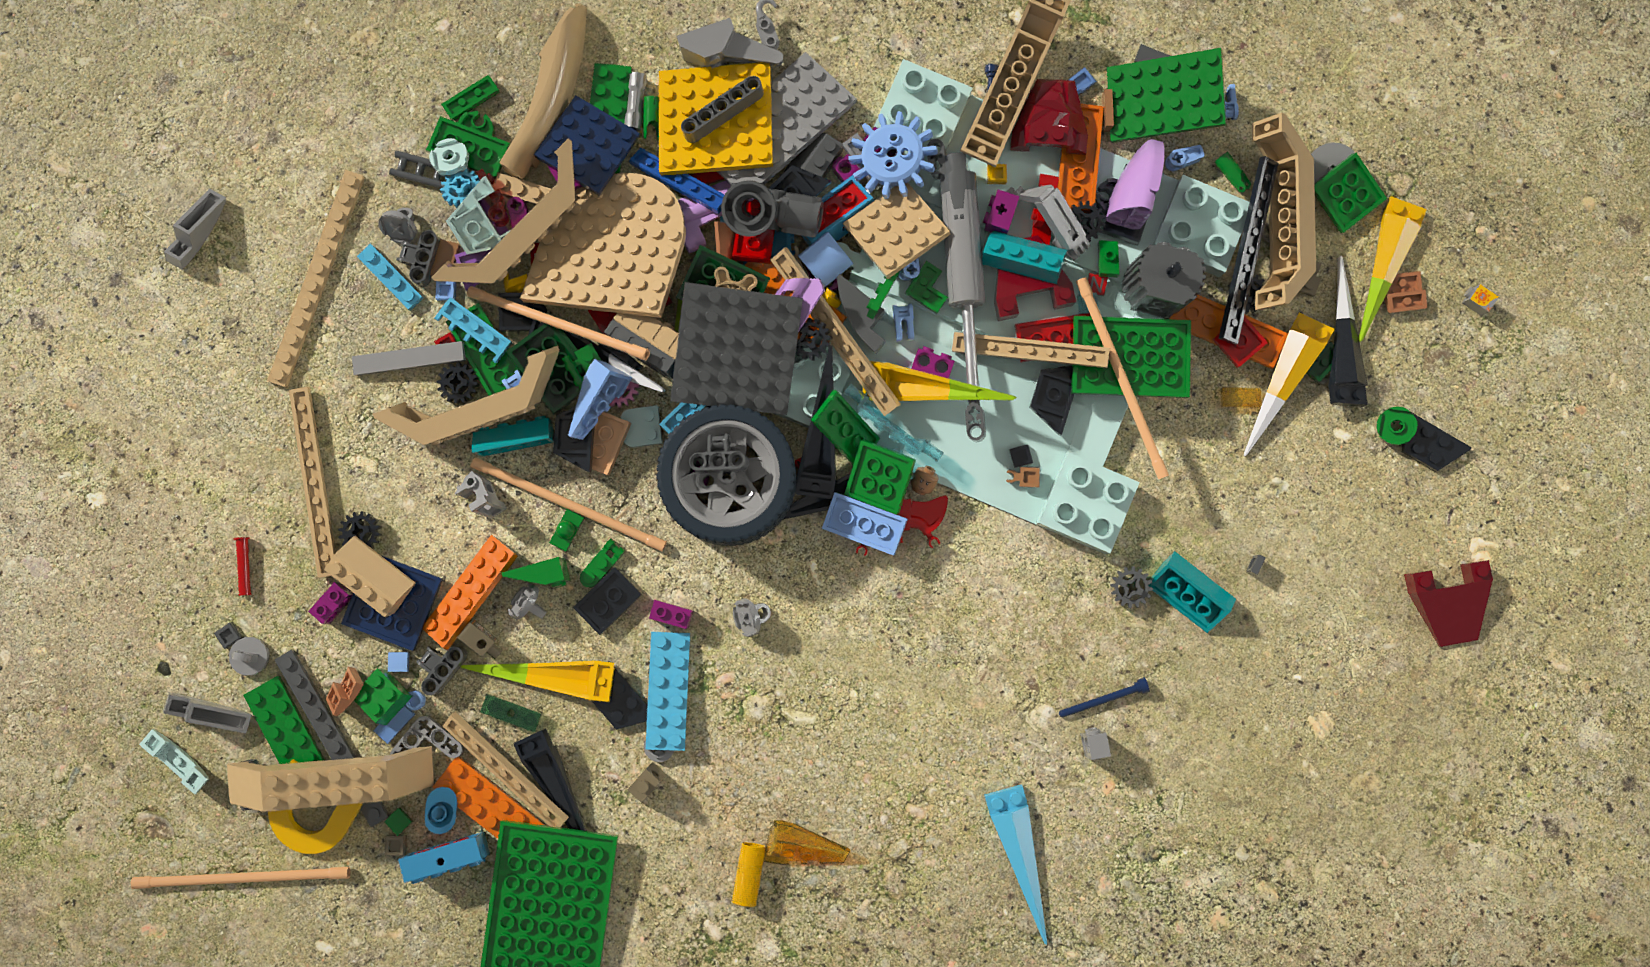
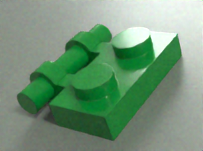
M592 343L574 352L577 360L572 361L569 355L563 358L566 365L564 366L565 369L571 373L575 380L573 383L576 387L578 386L580 391L584 376L581 377L576 367L581 365L586 373L594 359L601 361Z

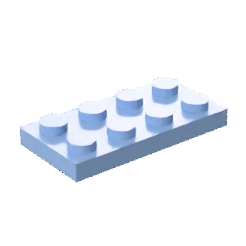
M834 492L822 529L894 556L908 519Z

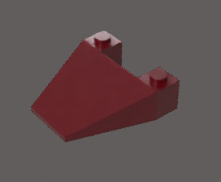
M1038 235L1023 238L1044 244ZM997 269L994 296L997 320L1003 321L1017 318L1019 309L1016 297L1050 290L1054 310L1073 306L1076 303V297L1071 280L1063 269H1061L1057 284Z
M1489 560L1460 564L1464 584L1437 589L1432 570L1404 574L1408 594L1439 647L1479 639L1493 582Z

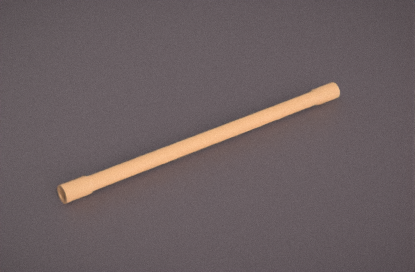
M1087 277L1076 281L1077 287L1086 303L1103 346L1110 348L1109 361L1150 456L1158 480L1169 476L1093 297Z
M470 286L467 290V296L478 301L487 302L628 353L644 361L649 358L650 350L641 346L629 344L495 296L473 286Z
M474 457L470 467L508 482L639 540L663 552L667 541L644 533L533 484L482 459Z
M332 867L329 869L165 877L144 876L133 877L131 879V888L146 889L166 886L349 879L351 870L350 867Z

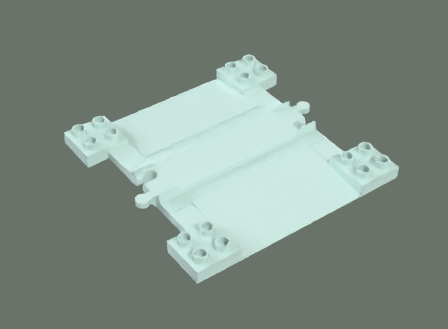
M903 59L880 114L885 116L887 125L895 124L897 112L900 111L904 117L903 125L907 127L917 116L921 124L915 133L919 135L930 129L933 134L931 139L922 143L923 147H927L931 140L939 139L945 146L946 154L960 153L962 145L983 103V99L971 95L973 87ZM879 116L874 125L877 129L881 127ZM1011 131L997 163L1007 164L1006 184H987V163L966 154L968 158V171L976 173L982 257L988 236L991 234L984 231L986 224L983 223L985 213H990L991 207L988 206L991 195L995 196L998 189L1006 192L1010 187H1013L1015 191L1020 186L1024 190L1038 187L1040 174L1058 177L1060 147L1030 146L1029 152L1011 151ZM893 137L891 140L895 141L897 137ZM1100 148L1096 194H1100L1102 198L1108 199V193L1098 192L1097 188L1107 179H1119L1125 164H1128L1130 160ZM924 156V161L928 162V157ZM936 161V163H937V169L935 170L936 172L939 171V168H940V164H939L938 161ZM921 169L917 175L922 178L924 186L922 188L917 186L913 180L908 183L943 222L940 180L933 178L930 172ZM1162 174L1153 210L1147 219L1138 246L1097 232L1098 238L1094 239L1091 237L1090 247L1085 249V252L1080 254L1078 259L1073 261L1066 255L1062 269L1073 284L1076 303L1073 306L1054 310L1050 290L1016 297L1019 309L1017 318L998 321L994 306L997 268L983 265L985 303L982 306L973 308L975 334L1016 338L1015 324L1089 313L1076 281L1085 277L1088 278L1089 273L1099 275V240L1118 241L1120 271L1118 278L1108 277L1104 296L1093 294L1101 316L1164 319L1131 310L1129 301L1124 300L1123 296L1126 293L1122 292V288L1125 286L1122 284V280L1125 279L1123 276L1127 272L1128 266L1149 245L1166 242L1170 243L1172 247H1185L1190 249L1191 252L1197 253L1199 258L1204 260L1202 266L1206 267L1205 272L1220 278L1226 273L1244 229L1250 202L1186 175H1182L1177 180ZM1018 201L1007 233L1008 235L1020 238L1031 237L1033 226L1031 215L1033 208H1035L1034 203ZM1106 215L1104 219H1101L1104 223L1106 221ZM1081 218L1083 220L1081 225L1087 226L1086 222L1088 221V219ZM1094 219L1093 226L1096 227L1097 219ZM1051 232L1050 246L1056 247L1054 244H1052V241L1055 239V236L1053 232ZM942 240L919 257V267L921 269L927 260L942 270L933 288L948 297L944 240ZM837 242L853 262L848 268L852 271L849 282L870 299H875L878 295L875 293L880 283L884 284L886 281L883 278L884 274L863 249L859 254L850 250L845 243ZM898 276L881 305L885 310V314L872 330L882 337L886 343L877 354L858 336L848 317L843 323L869 361L887 362L911 369L918 348L922 349L925 346L933 349V353L939 356L941 353L952 356L951 360L955 362L949 379L967 383L965 353L952 352L954 332L963 333L962 309L950 307L948 298L937 314L905 294L914 278L909 281H903ZM841 303L838 310L847 316ZM912 304L914 340H908L906 335L907 325L905 321H902L903 338L902 341H896L893 305L899 307ZM809 347L803 349L806 352H812ZM833 347L834 390L841 394L879 436L880 440L877 445L916 459L913 473L918 467L931 466L938 475L939 480L937 483L1104 554L1111 553L1140 483L1103 467L1128 407L1124 396L1074 394L1065 427L1060 436L1034 413L1029 406L1041 370L1072 365L1041 361L1021 363L1020 359L977 355L979 387L1012 395L1016 399L980 400V406L985 413L986 437L981 442H974L968 437L966 430L965 411L967 406H969L968 400L899 401L901 405L884 416L873 401L862 399V385ZM822 352L821 359L815 356V360L812 361L809 357L807 360L802 359V356L799 357L795 353L787 415H776L809 428L827 354ZM923 355L919 358L918 362L921 366H927L930 363V359ZM945 362L937 364V370L940 373L947 371L948 366ZM974 409V412L970 414L974 417L975 423H978L976 415L980 414V412ZM974 428L971 433L972 437H979L982 432L981 429ZM1028 444L1033 463L1020 467H1039L1040 487H1020V481L1013 483L1006 481L1007 479L1012 480L1014 478L1013 473H1007L1008 470L1020 472V467L1014 468L1009 449Z

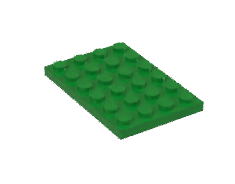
M1221 48L1107 67L1108 89H1112L1114 126L1110 129V140L1112 143L1227 126Z
M1074 316L1073 344L1104 347L1091 316ZM1102 317L1135 396L1190 397L1191 320ZM1109 360L1108 368L1072 365V394L1124 396Z

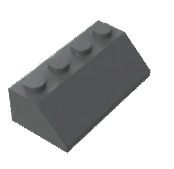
M822 133L790 161L782 174L792 165H795L825 178L834 165L833 162L843 152L842 143L830 135Z

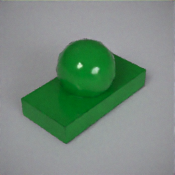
M567 509L549 543L567 552L585 518Z

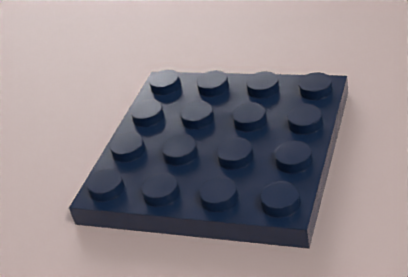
M575 95L534 156L558 171V156L554 152L570 138L573 145L574 181L600 195L640 137V133Z
M382 556L416 584L397 611L387 617L381 615L353 593L341 624L415 651L443 578Z

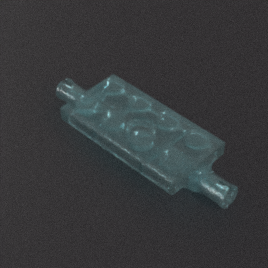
M852 383L845 390L844 393L857 402L858 406L856 409L859 410L857 413L865 420L871 419L875 422L873 424L875 428L881 432L883 430L887 431L890 434L888 437L897 444L899 441L905 445L904 449L910 454L914 455L916 453L919 455L920 452H924L935 462H938L944 452L931 444L930 440L913 438L873 408L867 392L863 393Z

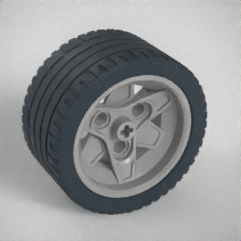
M715 405L711 406V408H703L701 411L698 410L693 415L690 414L685 420L683 419L679 422L678 426L676 425L673 428V432L669 433L668 439L664 441V446L660 450V456L657 461L656 471H658V474H656V480L663 505L679 526L705 542L721 546H735L761 539L760 537L766 536L775 529L774 527L781 523L789 511L795 496L796 468L788 441H786L780 429L775 427V424L768 420L767 417L761 416L759 412L752 411V409L744 408L743 406ZM729 433L731 451H740L746 455V445H748L759 456L748 458L750 462L749 467L742 472L699 473L695 471L691 473L692 468L689 464V459L694 453L708 452L709 434L724 436ZM739 457L738 461L735 462V465L740 466L743 462V458ZM701 458L698 461L700 465L703 466L704 459ZM723 458L716 460V467L723 464ZM726 473L731 475L732 478L730 480L725 478L724 475ZM708 476L714 478V483L711 486L704 485V479ZM764 477L762 490L758 494L752 483ZM741 485L747 488L746 493L742 496L736 493L737 487ZM695 493L709 494L708 507L697 498ZM733 501L744 507L742 510L727 513Z

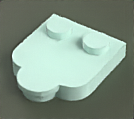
M657 405L628 409L622 413L621 419L632 423L624 440L626 445L635 448L663 444L661 426L659 425V408Z

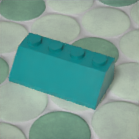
M993 231L988 236L982 262L986 266L1057 284L1067 250Z
M539 416L534 418L535 421L530 422L518 420L514 425L503 423L498 424L497 428L493 429L482 427L478 429V432H473L472 453L484 457L554 443L552 420L546 418V416Z
M1175 551L1161 564L1150 579L1152 583L1148 584L1149 587L1153 588L1152 591L1206 633L1231 612L1236 601L1235 597Z

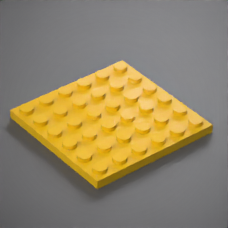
M770 63L723 65L713 69L712 67L659 71L660 176L773 167ZM757 76L760 78L764 91L763 97L699 141L690 143L685 139L681 124L686 118L747 77Z

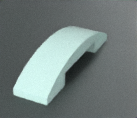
M152 729L139 744L152 757H158L182 779L181 783L194 795L209 780L207 774L193 758L155 729Z

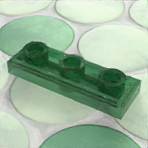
M491 694L486 695L480 713L532 732H536L542 717L540 712ZM511 709L514 710V716L509 714Z

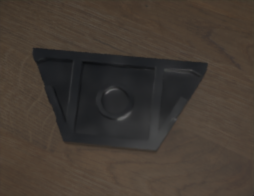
M792 165L768 189L817 197L832 182Z
M1072 366L1041 370L1029 406L1034 413L1060 436L1063 433L1074 394H1072Z
M574 406L569 411H563L556 415L553 453L588 473H592L595 426L583 440L570 437L568 434L576 406Z
M1412 413L1417 420V431L1408 443L1402 444V453L1436 472L1471 450L1472 447Z
M614 668L610 702L592 701L593 704L616 730L647 722V703L620 672Z

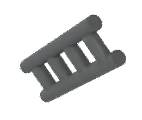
M398 150L395 151L394 157L400 160L397 169L390 168L389 175L440 189L443 188L441 185L443 181H440L442 176L436 170L433 179L423 176L425 166L433 167L430 159ZM407 161L418 163L415 174L405 172Z

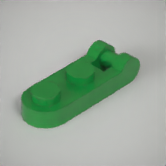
M610 538L581 572V584L589 588L597 585L626 550L622 547L619 548L615 541ZM609 550L614 553L612 558L607 555Z

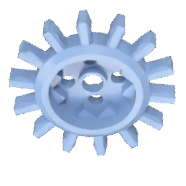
M900 111L897 112L895 124L887 125L885 116L879 114L880 128L874 131L868 124L864 123L862 125L865 134L869 136L866 141L852 139L853 146L862 149V154L848 156L851 165H864L862 169L853 174L856 181L868 175L871 177L865 186L867 193L870 194L879 183L884 185L882 189L884 199L889 198L890 190L893 186H899L900 193L903 197H907L908 189L905 183L913 180L917 186L922 188L924 186L923 180L917 175L920 170L923 169L934 173V164L924 161V156L936 155L938 150L936 146L923 147L922 143L931 139L933 134L930 129L919 135L915 133L921 124L917 116L907 127L903 125L904 117ZM893 137H897L895 141H891ZM878 148H881L880 152H875ZM891 149L897 150V154L894 157H888L887 153ZM903 151H908L906 155H902ZM888 162H892L890 167L886 166Z

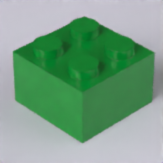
M377 668L363 683L354 701L376 724L387 725L413 696L390 672Z

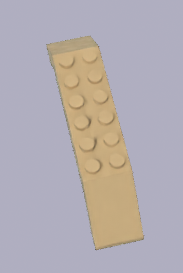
M1029 0L960 152L996 167L1027 95L1070 4V0Z
M1279 113L1252 123V142L1257 144L1263 156L1279 163L1269 205L1270 276L1260 290L1255 291V310L1289 304L1316 272L1314 158L1285 113Z
M570 138L554 152L558 156V183L479 263H451L448 260L431 277L434 281L494 283L498 280L500 282L507 275V269L510 266L514 268L521 261L522 258L520 256L523 253L527 255L534 248V242L537 239L541 241L548 234L547 228L550 225L554 228L562 220L560 215L564 211L568 214L575 207L573 203L575 201L573 145Z
M556 346L527 357L529 362L519 385L432 417L409 407L406 402L373 413V416L376 420L423 445L431 443L434 446L465 433L468 434L482 427L484 428L513 416L524 414L535 409L534 405L541 402L557 359L559 348Z
M432 746L416 747L386 756L266 766L249 763V761L227 764L230 803L262 812L389 801L434 786Z

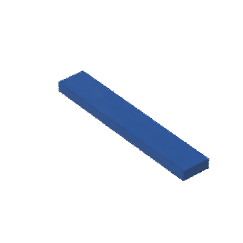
M641 147L629 160L630 165L716 214L721 212L723 193L689 174L660 176L659 157Z

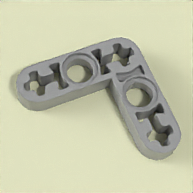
M421 716L392 749L390 755L401 752L405 747L408 749L419 747L425 739L450 758L461 756L464 752V746L432 717ZM427 720V726L431 729L435 726L436 729H434L432 732L428 728L422 729L421 721ZM438 731L443 732L445 736L442 742L435 740V734ZM411 734L417 737V743L414 746L410 745L407 741L408 736ZM447 742L452 746L457 744L459 752L451 753L452 748L449 745H446L444 748L443 745Z

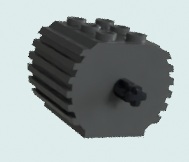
M1166 242L1149 245L1128 266L1127 272L1123 276L1125 279L1122 280V284L1125 286L1122 288V292L1126 293L1123 296L1124 300L1129 301L1131 310L1168 319L1174 313L1176 314L1200 294L1201 288L1204 286L1202 281L1206 279V275L1203 274L1206 271V267L1202 266L1204 260L1199 258L1197 253L1191 252L1190 249L1185 247H1172L1170 243Z

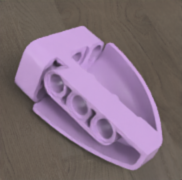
M1153 139L1146 141L1128 162L1114 187L1108 203L1109 208L1106 220L1109 223L1129 229H1140L1149 218L1156 197L1153 192H1158L1164 165L1163 142Z

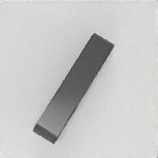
M757 76L747 77L686 118L681 124L685 139L690 143L699 141L760 100L764 94L760 78Z

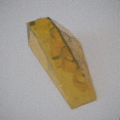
M774 820L769 830L763 861L779 865H789V861H801V864H807L808 861H818L820 864L844 863L850 853V849L795 823Z

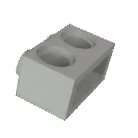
M1093 727L1085 729V733H1080L1085 757L1095 760L1111 756L1106 732Z

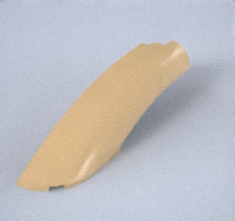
M580 3L575 5L576 8L570 7L565 12L539 53L541 64L530 107L518 133L499 162L505 172L511 177L523 179L528 174L530 167L535 169L538 167L541 161L535 158L534 154L571 101L581 65L586 30L587 8Z

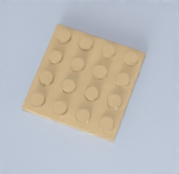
M905 183L908 189L907 197H903L900 193L899 186H894L890 190L888 199H884L883 195L843 223L844 228L887 279L951 235L950 230L909 183Z

